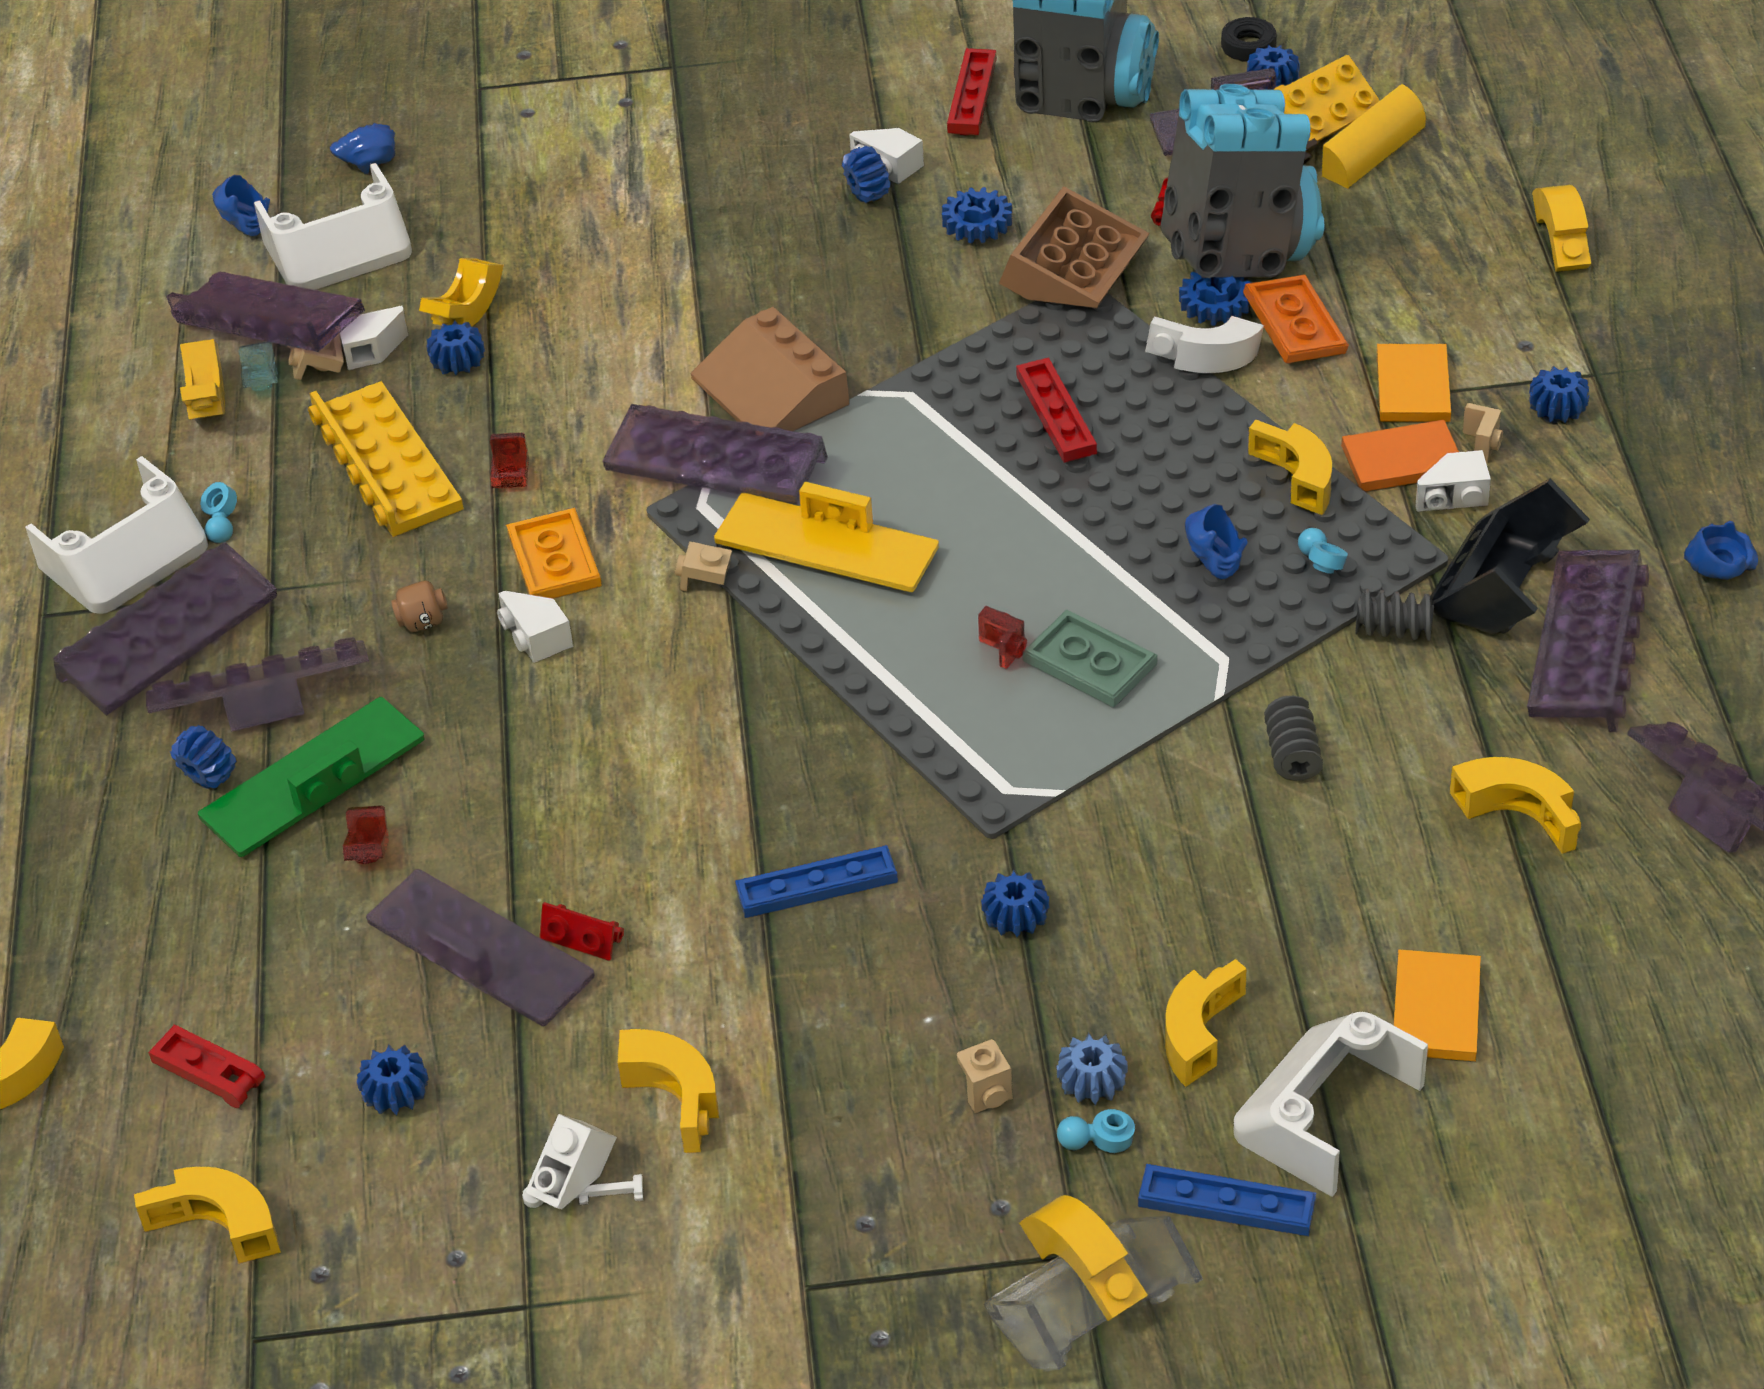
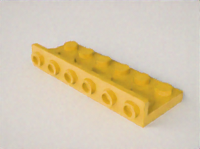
M382 381L336 397L325 403L317 391L309 393L312 406L308 407V412L313 424L321 426V433L328 446L333 444V450L340 465L346 464L347 474L353 485L359 484V490L364 503L367 506L372 504L379 526L385 525L392 537L464 510L462 498Z

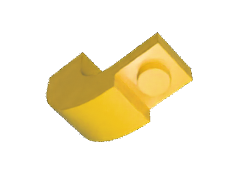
M214 339L180 344L186 386L180 387L182 401L187 406L189 420L224 415L225 393L218 344Z
M1509 757L1480 758L1452 767L1450 794L1467 819L1496 810L1522 812L1531 816L1542 825L1562 854L1576 849L1581 822L1576 811L1572 809L1574 790L1554 772L1538 764Z
M16 1018L7 1040L0 1048V1109L22 1100L35 1091L55 1068L64 1049L55 1022Z
M647 1029L620 1030L617 1063L622 1088L654 1087L675 1095L681 1102L680 1130L684 1153L701 1152L702 1135H709V1118H719L715 1081L706 1059L692 1045L674 1035Z
M214 1167L180 1168L174 1170L176 1183L154 1187L150 1190L134 1194L136 1209L145 1232L190 1220H210L221 1224L229 1231L239 1264L281 1253L276 1230L264 1197L252 1183L236 1173Z
M1067 1195L1060 1196L1019 1222L1042 1260L1051 1254H1056L1074 1269L1107 1321L1148 1296L1124 1259L1128 1254L1126 1249L1106 1223L1080 1200Z

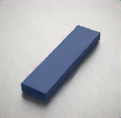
M885 845L736 880L735 884L744 916L748 918L897 883L898 878L888 846Z
M1146 1164L1138 1197V1207L1304 1236H1309L1316 1202L1315 1192Z

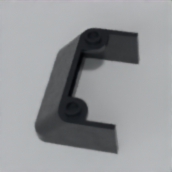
M1551 478L1489 512L1473 526L1432 592L1430 599L1432 605H1434L1433 613L1438 617L1490 634L1498 632L1501 634L1507 633L1517 622L1536 613L1538 609L1519 589L1531 567L1539 562L1545 564L1552 560L1559 552L1557 545L1562 537L1586 525L1590 519Z

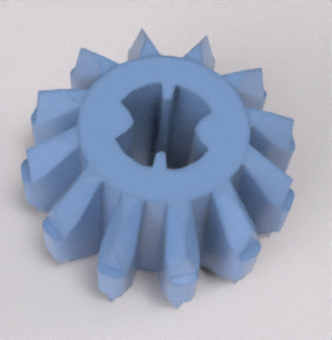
M1088 1033L1085 1041H1080L1073 1037L1070 1047L1061 1048L1058 1065L1056 1066L1057 1078H1059V1082H1062V1089L1065 1095L1075 1093L1078 1103L1085 1098H1091L1096 1106L1099 1097L1112 1101L1115 1091L1123 1090L1125 1076L1128 1072V1063L1125 1060V1056L1122 1055L1119 1043L1109 1044L1106 1035L1099 1040H1093L1090 1033Z

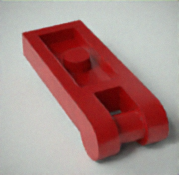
M175 1024L148 1052L152 1063L222 1097L227 1104L234 1108H239L248 1098L246 1093L251 1088H257L265 1079L264 1072L256 1064ZM232 1074L239 1077L235 1082L228 1080Z

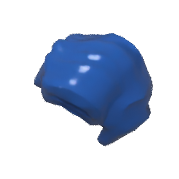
M373 123L372 125L358 127L340 138L338 142L332 143L329 148L335 157L346 163L356 165L364 174H368L371 164L376 163L380 165L390 162L394 158L395 132L388 125Z
M232 175L214 190L212 194L214 205L221 217L227 220L230 225H233L247 236H256L261 231L254 202L260 200L268 213L270 199L267 197L263 199V196L241 175Z
M1213 504L1190 514L1186 518L1185 531L1195 556L1201 560L1205 568L1216 578L1226 579L1232 576L1239 569L1242 552L1248 543L1245 537L1239 539L1238 531L1235 529L1222 505Z
M1728 521L1723 525L1710 524L1709 526L1702 527L1689 542L1684 552V559L1690 563L1692 569L1710 578L1729 580L1743 574L1745 570L1751 571L1756 569L1758 564V554L1749 536L1737 531L1733 521Z

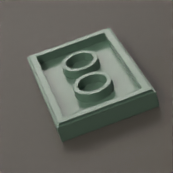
M1067 609L1023 651L1024 662L1113 708L1157 665L1158 656Z

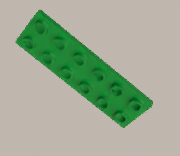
M378 697L199 810V819L239 857H244L425 740L424 733L386 699Z

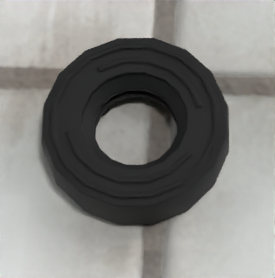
M1257 17L1238 18L1228 22L1222 29L1221 47L1229 57L1240 61H1248L1249 55L1255 53L1257 48L1267 49L1268 45L1276 48L1277 33L1274 26L1264 19ZM1246 36H1247V37H1255V38H1258L1259 40H1257V41H1252V42H1245V41L1239 40V38H1242V37H1246Z

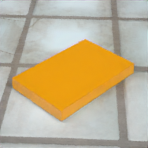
M1377 344L1380 421L1432 422L1445 420V422H1450L1451 403L1447 345Z
M575 508L506 525L508 536L529 595L553 599L602 586L598 569Z
M1398 949L1394 1026L1427 1043V1057L1476 1061L1481 956Z

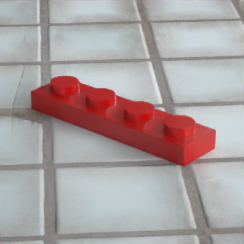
M965 49L947 121V133L979 135L997 61L996 50Z
M1049 357L1017 365V378L1062 461L1065 463L1097 454V443Z

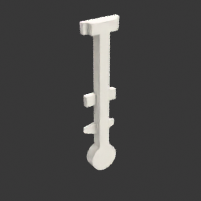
M642 1174L634 1175L633 1181L589 1185L576 1198H579L580 1205L588 1204V1197L634 1193L635 1201H643ZM527 1188L524 1189L522 1196L526 1206L536 1208L544 1203L525 1193Z

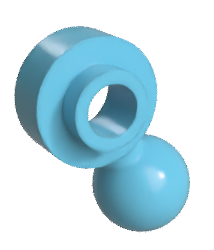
M215 482L207 487L200 501L202 511L212 517L205 525V534L214 543L226 542L233 534V525L226 517L235 509L237 494L235 490L222 482Z
M1308 528L1299 535L1298 547L1303 554L1307 555L1314 562L1313 567L1315 569L1330 574L1334 573V570L1343 569L1348 553L1338 546L1327 543V538L1323 531L1318 528Z
M1108 1109L1098 1113L1093 1120V1124H1087L1085 1120L1076 1116L1065 1118L1058 1125L1057 1138L1059 1143L1069 1150H1079L1088 1141H1093L1099 1149L1105 1152L1119 1153L1131 1146L1135 1124L1132 1118L1125 1112Z

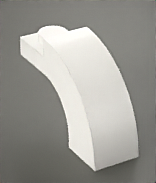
M1154 316L1150 323L1145 352L1175 360L1174 368L1197 373L1232 371L1247 365L1257 356L1264 325L1231 316L1225 324L1219 327L1194 328Z

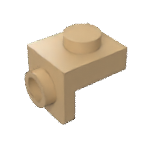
M1468 403L1464 411L1463 433L1476 436L1474 451L1483 450L1485 461L1488 463L1492 451L1499 450L1503 438V430L1499 429L1501 410Z
M689 542L686 555L679 554L675 570V576L681 577L680 590L687 591L691 578L724 585L732 550Z
M994 1040L985 1041L957 1053V1061L966 1075L968 1103L974 1113L988 1108L999 1107L1004 1102L1013 1099L1011 1067Z

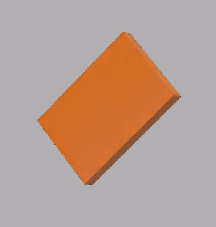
M1306 275L1245 285L1243 294L1262 325H1264L1266 332L1285 363L1346 354L1349 344Z
M1445 420L1342 436L1341 444L1358 487L1364 491L1417 483V480L1447 453L1459 452Z

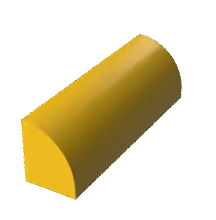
M1399 85L1323 145L1322 177L1348 189L1425 128V111L1415 93L1405 85Z

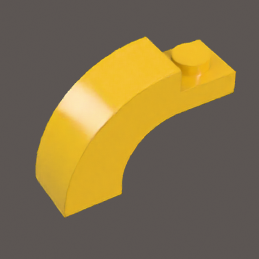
M1573 185L1536 188L1532 195L1537 224L1545 223L1547 226L1555 272L1589 268L1591 259L1586 236L1588 221L1577 189Z
M460 258L456 276L448 291L440 297L421 298L419 311L430 313V319L433 320L432 324L440 326L442 324L452 325L456 321L459 325L469 322L470 326L473 327L491 305L500 283L504 265L477 258Z
M1255 420L1249 427L1248 454L1281 466L1293 474L1291 479V504L1323 515L1330 502L1332 460L1325 444L1310 430L1296 423L1286 431Z
M1234 959L1224 967L1214 969L1206 979L1195 970L1191 971L1178 983L1169 998L1166 1008L1165 1026L1166 1055L1174 1074L1185 1087L1217 1066L1218 1040L1206 1029L1205 1025L1214 1015L1246 994L1247 968L1237 959Z

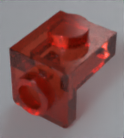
M492 434L490 436L492 450L490 480L492 488L527 487L529 454L525 434Z
M985 606L978 614L979 641L999 649V666L1007 669L1016 658L1019 659L1023 655V651L1026 649L1027 639L1024 634V621L1005 612Z
M366 806L348 808L346 811L348 833L342 846L344 861L355 860L359 864H369L376 862L378 859H383L389 843L385 807Z

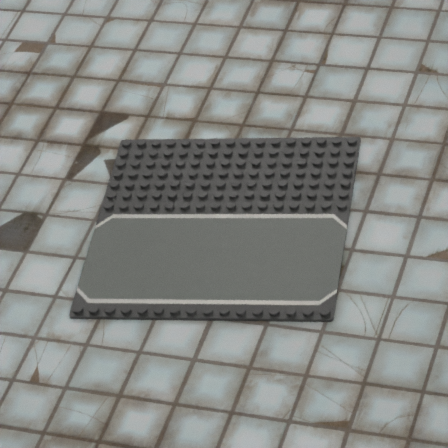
M1109 294L1105 296L1097 308L1034 301L849 399V405L749 452L651 504L646 509L648 518L685 553L687 552L689 542L732 550L724 585H719L989 839L997 838L1355 622L1358 600L1365 588L1370 590L1372 600H1375L1379 590H1384L1386 599L1389 601L1394 591H1399L1401 594L1448 565V556L1334 467H1332L1330 502L1323 515L1291 504V479L1293 474L1281 466L1248 454L1249 427L1255 420L1280 429L1283 428L1212 373H1197L1175 369V360L1145 352L1150 325ZM1049 357L1097 443V454L1065 463L1062 461L1017 378V365ZM804 482H809L871 497L873 524L936 539L939 541V548L915 591L907 592L716 544L714 535L741 493H748L800 506L799 490ZM1213 504L1223 506L1227 516L1230 517L1235 529L1238 531L1239 539L1245 537L1248 541L1242 552L1239 569L1226 579L1216 578L1205 568L1201 560L1192 551L1185 531L1186 518L1190 514ZM1308 528H1318L1326 535L1327 543L1338 546L1348 553L1343 569L1334 570L1332 574L1315 569L1313 567L1314 562L1307 555L1303 554L1298 547L1299 535ZM1066 609L1158 655L1157 665L1114 708L1023 661V651Z

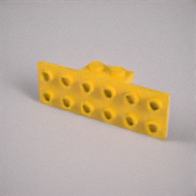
M1345 55L1287 86L1283 84L1274 89L1281 90L1284 95V114H1306L1308 116L1311 128L1309 141L1315 138L1317 142L1347 127L1380 101L1349 55Z
M804 482L799 490L800 506L748 493H741L714 535L716 544L907 592L915 591L939 548V541L936 539L873 524L871 497L809 482Z

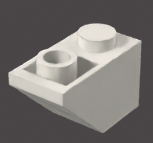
M900 128L853 131L849 134L850 150L858 147L872 146L881 155L883 163L886 164L885 168L889 173L888 179L897 184H900L924 166L923 141Z
M402 306L337 319L348 370L382 363L408 336Z
M1483 450L1447 453L1417 480L1416 511L1488 506L1491 478Z
M510 591L498 593L501 609L497 610L499 621L505 630L510 629L512 631L516 647L520 652L526 651L533 663L573 647L569 620L554 599Z
M558 1114L525 1193L558 1209H563L600 1177L617 1137L584 1121Z

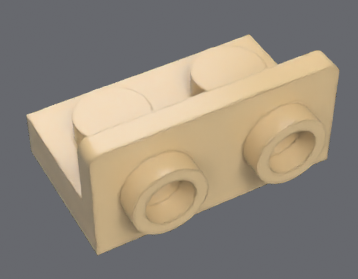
M299 317L296 328H290L286 346L290 348L289 365L293 367L294 379H302L307 365L320 371L340 372L344 361L338 326Z

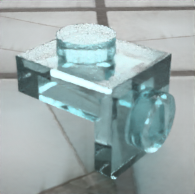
M271 342L239 347L238 352L242 366L241 378L244 388L252 387L253 391H262L271 388L272 383H278V371Z

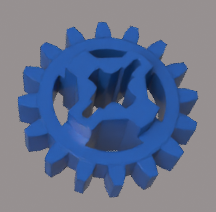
M972 187L965 193L957 191V198L948 197L947 204L942 205V226L946 227L948 235L956 233V240L958 241L964 237L968 238V243H972L974 239H979L981 243H985L989 237L996 240L998 239V232L1006 234L1007 226H1012V203H1008L1006 195L998 197L997 190L987 193L986 187H982L980 192H975Z
M1191 272L1190 279H1183L1182 287H1179L1181 311H1187L1188 318L1198 316V323L1200 324L1205 322V320H1211L1212 326H1215L1220 321L1226 323L1231 316L1241 318L1242 313H1249L1250 304L1243 291L1245 285L1251 282L1244 281V277L1204 278L1196 272Z

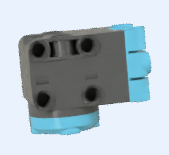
M1013 0L1015 98L1017 106L1022 111L1096 122L1104 116L1108 105L1134 108L1141 102L1147 103L1151 91V80L1159 44V32L1155 29L1148 16L1127 13V0Z
M1223 84L1219 87V90L1185 89L1181 93L1173 155L1164 197L1161 231L1171 243L1174 259L1186 260L1201 277H1275L1285 269L1286 261L1302 260L1313 248L1316 241L1320 240L1323 236L1325 224L1320 191L1317 185V173L1313 166L1303 165L1306 146L1310 137V121L1306 114H1284L1285 99L1281 90H1249L1247 87L1238 84Z

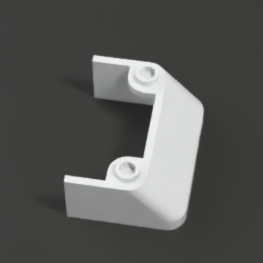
M376 163L370 165L373 183L361 192L363 205L303 224L298 216L290 213H280L270 218L261 201L254 202L263 243L291 291L295 293L311 292L404 261L410 257L412 253L410 238L394 192Z
M143 456L136 459L143 482L141 496L147 505L91 539L81 531L69 530L51 540L33 524L25 527L38 568L93 613L103 614L116 609L203 554L208 547L203 527L175 482Z
M1367 1012L1352 1013L1313 1026L1236 1113L1234 1117V1137L1240 1145L1333 1197L1337 1192L1340 1150L1306 1132L1314 1118V1109L1309 1098L1348 1053L1420 1091L1425 1083L1428 1044Z

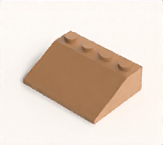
M1063 186L1010 255L999 284L1028 300L1097 308L1147 240L1150 233Z
M774 307L760 311L758 314L745 319L691 372V379L762 446L850 404L846 371Z

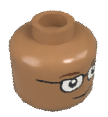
M421 581L402 587L396 592V599L391 600L400 628L406 626L410 632H418L441 624L443 621L442 610L448 609L442 588L435 590L429 581Z

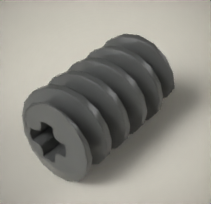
M1365 588L1358 600L1355 634H1358L1362 624H1364L1369 636H1372L1376 627L1380 626L1382 637H1388L1392 627H1394L1397 638H1403L1406 630L1410 629L1412 640H1418L1422 630H1425L1427 641H1431L1434 605L1431 603L1430 595L1424 594L1420 604H1417L1415 594L1409 593L1404 603L1401 600L1399 591H1394L1391 600L1387 601L1384 590H1379L1375 600H1372L1370 590Z
M1294 695L1283 696L1271 702L1264 712V720L1267 725L1273 766L1277 774L1285 779L1300 781L1310 779L1319 774L1323 768V759L1318 745L1319 739L1316 734V725L1313 722L1314 716L1311 710L1308 709L1309 703L1306 699Z

